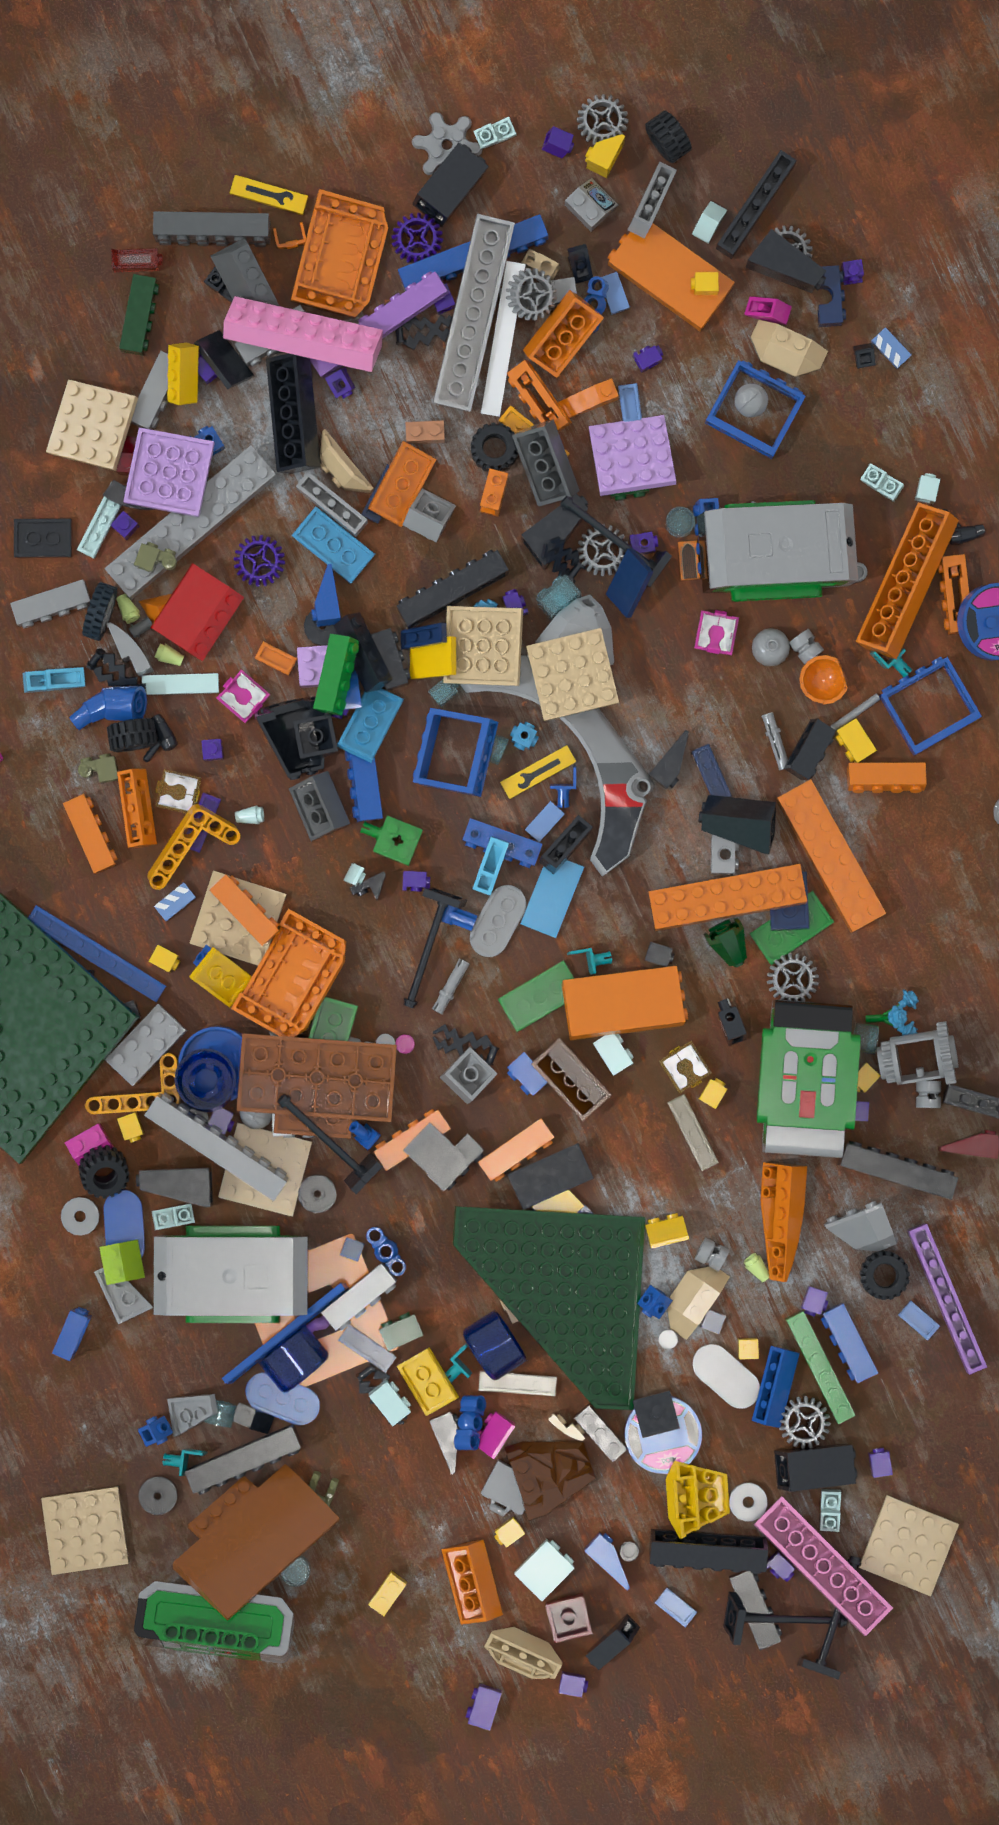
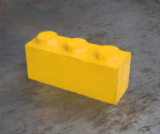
M190 343L168 345V402L177 405L197 403L199 346Z

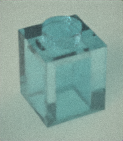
M442 679L428 693L442 707L458 694L457 688L459 686L457 684L443 683Z

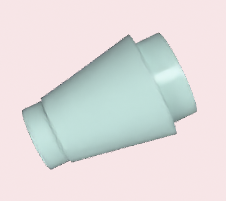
M256 805L236 811V822L249 824L264 822L263 807Z

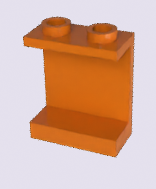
M489 468L480 503L481 513L499 517L508 482V473Z

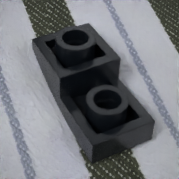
M214 267L204 280V283L232 303L233 300L217 268Z

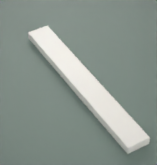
M506 261L481 414L500 417L517 313L512 312L514 307L508 306L512 301L506 299V296H510V292H506V289H511L512 286L508 282H515L513 275L519 276L520 270L525 271L526 264Z

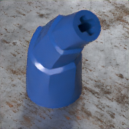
M142 686L102 688L99 693L85 701L69 718L78 730L83 729L91 722L102 719L126 721L143 718L147 706L145 689Z

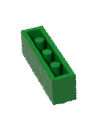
M330 634L313 709L323 713L342 716L346 706L347 692L350 689L351 675L354 671L355 657L359 650L358 640L349 636Z

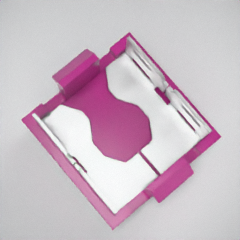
M701 610L694 649L732 656L739 618L726 616L727 612L715 610V613Z
M240 670L234 679L230 677L223 685L225 689L216 699L246 724L253 714L258 712L263 706L262 704L270 694L243 670Z

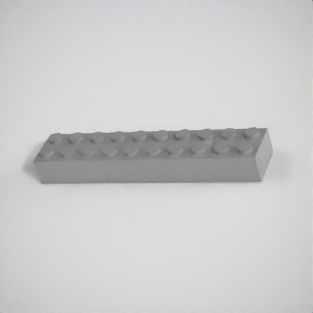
M481 214L476 215L435 390L434 404L471 412L515 225L514 222Z
M250 445L206 483L199 517L171 512L111 562L105 570L132 600L167 571L163 567L162 562L157 563L154 573L134 566L141 543L147 544V542L158 545L157 549L165 551V548L176 552V561H179L277 478L276 474Z

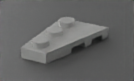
M101 1268L94 1272L118 1324L153 1308L129 1281L106 1285L104 1269Z
M215 1394L167 1399L174 1437L183 1434L218 1413Z

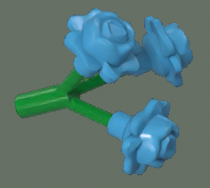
M903 990V999L898 1002V1005L893 1006L883 1014L866 1015V1023L884 1022L897 1028V1031L901 1032L902 1035L915 1034L918 1029L914 1027V1021L904 1026V1023L907 1022V1012L903 1008L908 1006L917 1009L918 997L913 991L907 992Z

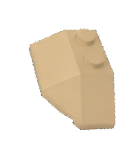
M758 320L751 335V340L761 362L794 377L819 370L828 353L826 349L812 339L776 323Z
M324 429L322 431L320 465L326 474L330 472L334 477L331 480L337 488L342 487L345 491L372 493L374 491L372 485L327 430Z
M711 1267L688 1270L669 1297L673 1300L667 1308L670 1329L687 1340L718 1298L730 1276L721 1270L718 1272Z
M515 1627L492 1631L484 1646L498 1664L531 1679H555L563 1664L549 1642Z

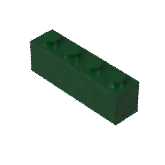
M133 274L119 346L121 352L143 356L144 351H148L149 340H147V334L152 331L153 321H150L151 314H155L156 303H154L155 295L158 296L160 284H157L156 278Z

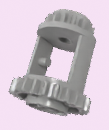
M938 1022L936 1024L937 1030L890 1037V1041L881 1042V1047H877V1057L882 1080L886 1079L887 1083L897 1082V1085L945 1078L947 1085L956 1083L955 1068H959L954 1036H949L947 1022ZM934 1039L939 1070L924 1072L923 1067L916 1068V1074L902 1076L897 1045Z

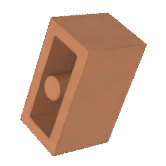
M444 420L405 422L406 442L408 444L445 443Z

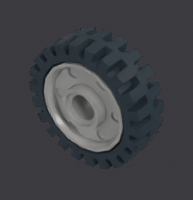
M99 582L87 609L82 629L83 636L97 641L103 638L106 627H108L107 623H109L117 597V587Z

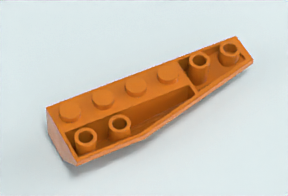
M763 1162L760 1201L770 1280L787 1282L793 1265L803 1221L807 1166Z

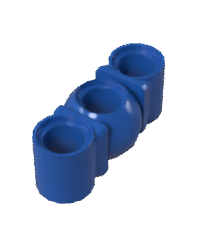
M595 276L588 283V295L584 300L588 304L597 300L598 306L595 310L602 314L606 308L604 298H606L609 285L603 278ZM601 281L602 288L596 291L595 284ZM600 324L596 327L593 333L599 330Z
M370 1228L367 1231L366 1238L372 1244L376 1259L385 1263V1266L389 1268L392 1275H402L406 1270V1263L398 1254L397 1244L388 1239L381 1228ZM373 1230H377L381 1234L380 1239L377 1241H373L370 1238V1232ZM383 1246L391 1248L392 1253L390 1256L385 1257L382 1255L381 1248ZM394 1262L402 1263L403 1270L401 1272H395L392 1269Z
M465 1395L462 1397L460 1412L463 1414L458 1419L460 1430H456L457 1434L454 1438V1446L457 1450L478 1449L480 1434L477 1432L482 1428L481 1416H484L486 1408L484 1396Z

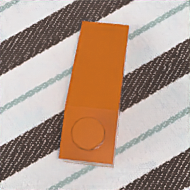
M609 379L558 403L570 419L617 401L619 395L613 380Z

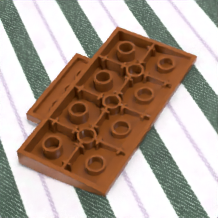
M242 1033L236 1111L275 1114L273 1133L316 1136L286 1107L281 1108L279 1106V1103H277L278 1099L283 1094L291 1097L290 1101L329 1137L351 1139L349 1127L352 1120L391 1122L397 1045Z
M286 1464L258 1488L243 1476L188 1524V1529L199 1540L173 1562V1570L228 1621L339 1522L340 1518Z

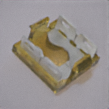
M164 769L162 780L158 781L155 793H158L155 807L186 814L198 801L201 777Z
M692 1041L682 1047L674 1048L669 1052L668 1056L659 1061L679 1094L689 1087H696L702 1083L701 1080L711 1074L710 1069Z

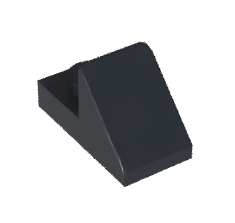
M586 244L568 248V260L572 275L575 278V284L593 278Z
M383 871L363 881L361 884H357V886L350 887L353 896L357 894L360 897L368 893L367 889L371 888L378 901L386 874Z
M239 1402L232 1421L249 1427L250 1430L268 1434L274 1416Z

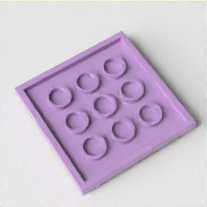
M664 415L641 418V420L621 421L589 426L600 496L676 485Z
M139 428L123 502L125 504L199 517L215 445L214 441Z

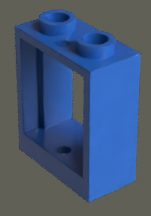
M81 1307L70 1310L52 1354L68 1361L74 1359L92 1317L88 1314V1310Z

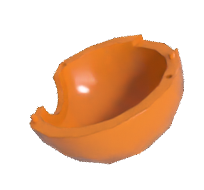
M827 655L816 656L809 660L801 670L799 678L800 687L805 696L814 702L821 704L834 703L841 699L847 691V682L839 660L835 657Z

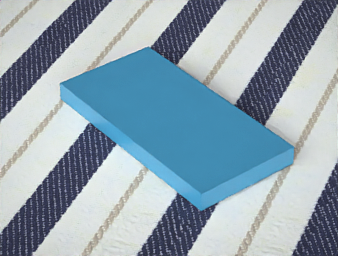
M316 506L292 534L294 539L325 564H332V569L350 584L353 583L375 556L370 549Z
M382 688L377 691L364 692L361 698L362 707L355 709L337 747L372 763L404 699Z
M566 860L553 875L543 866L520 924L556 938L584 867Z

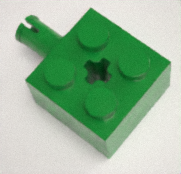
M390 816L386 817L381 828L364 821L363 826L370 830L362 827L360 833L376 838L377 842L373 849L374 853L410 866L423 833L422 829ZM401 836L403 844L395 846L393 839Z

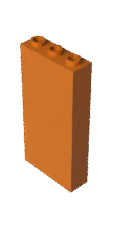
M652 223L645 239L632 232L628 235L624 234L619 241L621 244L617 250L613 249L608 256V266L700 332L735 284L733 280L654 223ZM695 272H718V295H695V290H691V278H694Z
M677 966L563 980L562 991L570 1040L684 1026L685 1020H688L687 1008H683L682 1001H685L684 990L680 989V983L682 982L681 971L677 970Z

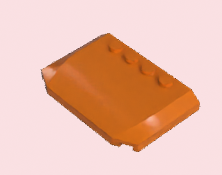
M319 189L291 301L351 318L358 316L370 302L388 231L384 207Z
M288 909L279 924L281 926L280 931L274 937L243 993H239L231 1009L278 1036L296 1037L308 1028L344 965L346 941Z

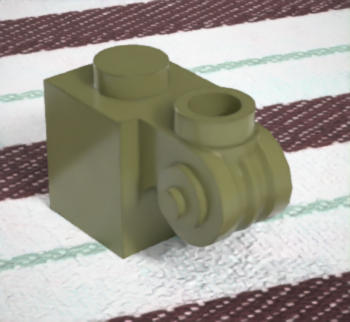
M147 542V544L141 543L134 566L154 573L157 563L162 562L166 570H173L177 565L175 559L176 552L165 548V551L157 549L158 545Z
M103 754L99 755L100 759L92 760V757L80 759L81 764L78 767V773L82 777L89 778L92 776L93 771H96L100 783L118 780V766L115 756Z

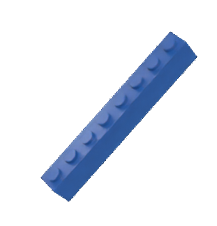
M540 214L514 225L507 258L514 252L518 254L523 253L530 246L535 245V247L546 243L548 233ZM470 241L399 268L398 274L404 289L414 282L416 284L422 280L421 277L430 271L432 273L436 272L441 280L446 279L450 281L457 278V274L464 271Z

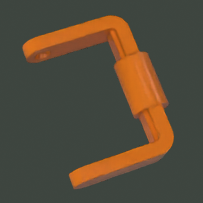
M300 222L303 239L288 241L283 244H279L276 228H273L278 249L297 248L298 245L305 244L306 235L303 222Z

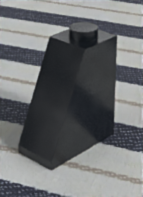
M628 1614L616 1623L587 1653L588 1661L598 1670L626 1648L639 1631V1625Z

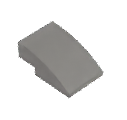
M111 622L107 623L125 663L132 661L135 671L140 677L153 672L154 670L149 660L135 641L118 626Z

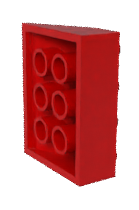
M192 563L150 628L203 662L244 597Z

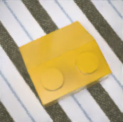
M621 134L596 142L594 147L590 146L585 156L586 168L607 178L624 146L625 136Z
M678 1213L667 1215L665 1220H660L659 1217L649 1219L648 1224H645L651 1248L689 1240L684 1218L682 1215L678 1216Z

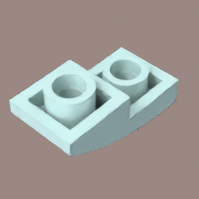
M509 117L473 131L481 149L517 136Z
M871 463L860 479L892 501L896 500L904 487L903 483L887 475V472Z
M352 863L343 881L357 886L358 883L361 884L366 876L363 873L365 869Z
M191 1204L152 1211L155 1230L195 1223Z
M821 1489L820 1531L839 1532L841 1490Z

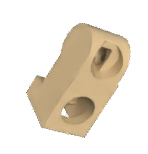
M531 249L528 250L521 262L526 264L525 267L530 268L531 271L533 268H537L538 273L541 270L545 271L544 276H551L549 281L554 280L560 269L559 263Z

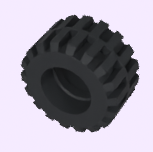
M664 110L645 124L650 140L668 162L674 163L692 150L691 142L677 119L668 111Z
M492 422L490 425L485 424L482 428H479L471 441L472 458L476 465L485 472L486 470L489 471V468L502 472L503 470H508L511 465L513 466L518 456V451L512 437L515 434L514 431L512 432L511 428L505 427L502 423L495 424V422ZM499 438L504 441L506 445L504 455L499 458L488 457L483 450L484 443L488 439Z
M150 718L121 721L106 727L110 751L113 752L134 751L152 747L158 743L154 720Z
M100 1145L97 1146L98 1149L94 1150V1148L89 1149V1154L86 1152L83 1155L84 1159L81 1158L79 1174L83 1188L87 1190L88 1194H94L96 1198L102 1196L103 1199H107V1196L112 1198L115 1196V1193L120 1194L122 1192L121 1188H126V1182H129L130 1174L126 1159L121 1151L118 1152L115 1147L110 1149L108 1145L102 1148ZM108 1167L113 1169L106 1176L95 1175L101 1168Z
M874 1252L861 1265L860 1281L863 1288L875 1298L891 1300L894 1297H899L906 1290L907 1284H909L910 1272L908 1271V1265L900 1256L893 1252ZM881 1264H889L895 1269L896 1278L890 1286H879L874 1280V1271Z

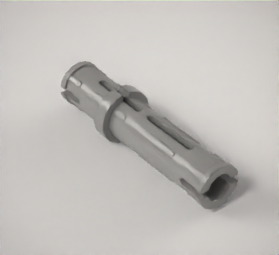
M771 712L761 717L763 718L767 731L765 734L769 737L778 768L782 770L788 758L779 733L781 730L777 727L774 713Z
M460 958L458 959L447 983L440 990V995L432 1007L434 1011L443 1015L449 1001L453 999V994L470 965L469 963Z

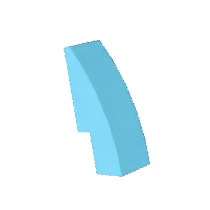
M84 667L23 673L24 693L85 687Z
M491 836L473 890L491 895L509 845L508 842Z

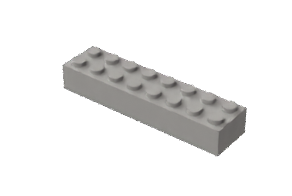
M159 1093L144 1116L273 1201L276 1199L288 1180L287 1173L279 1167L277 1169L270 1166L271 1162L262 1156L258 1158L254 1155L255 1152L247 1146L241 1147L238 1145L239 1141L230 1135L226 1137L222 1134L223 1130L216 1125L209 1126L205 1123L206 1119L199 1114L193 1115L189 1112L190 1108L182 1103L180 1105L173 1102L174 1098L169 1094Z

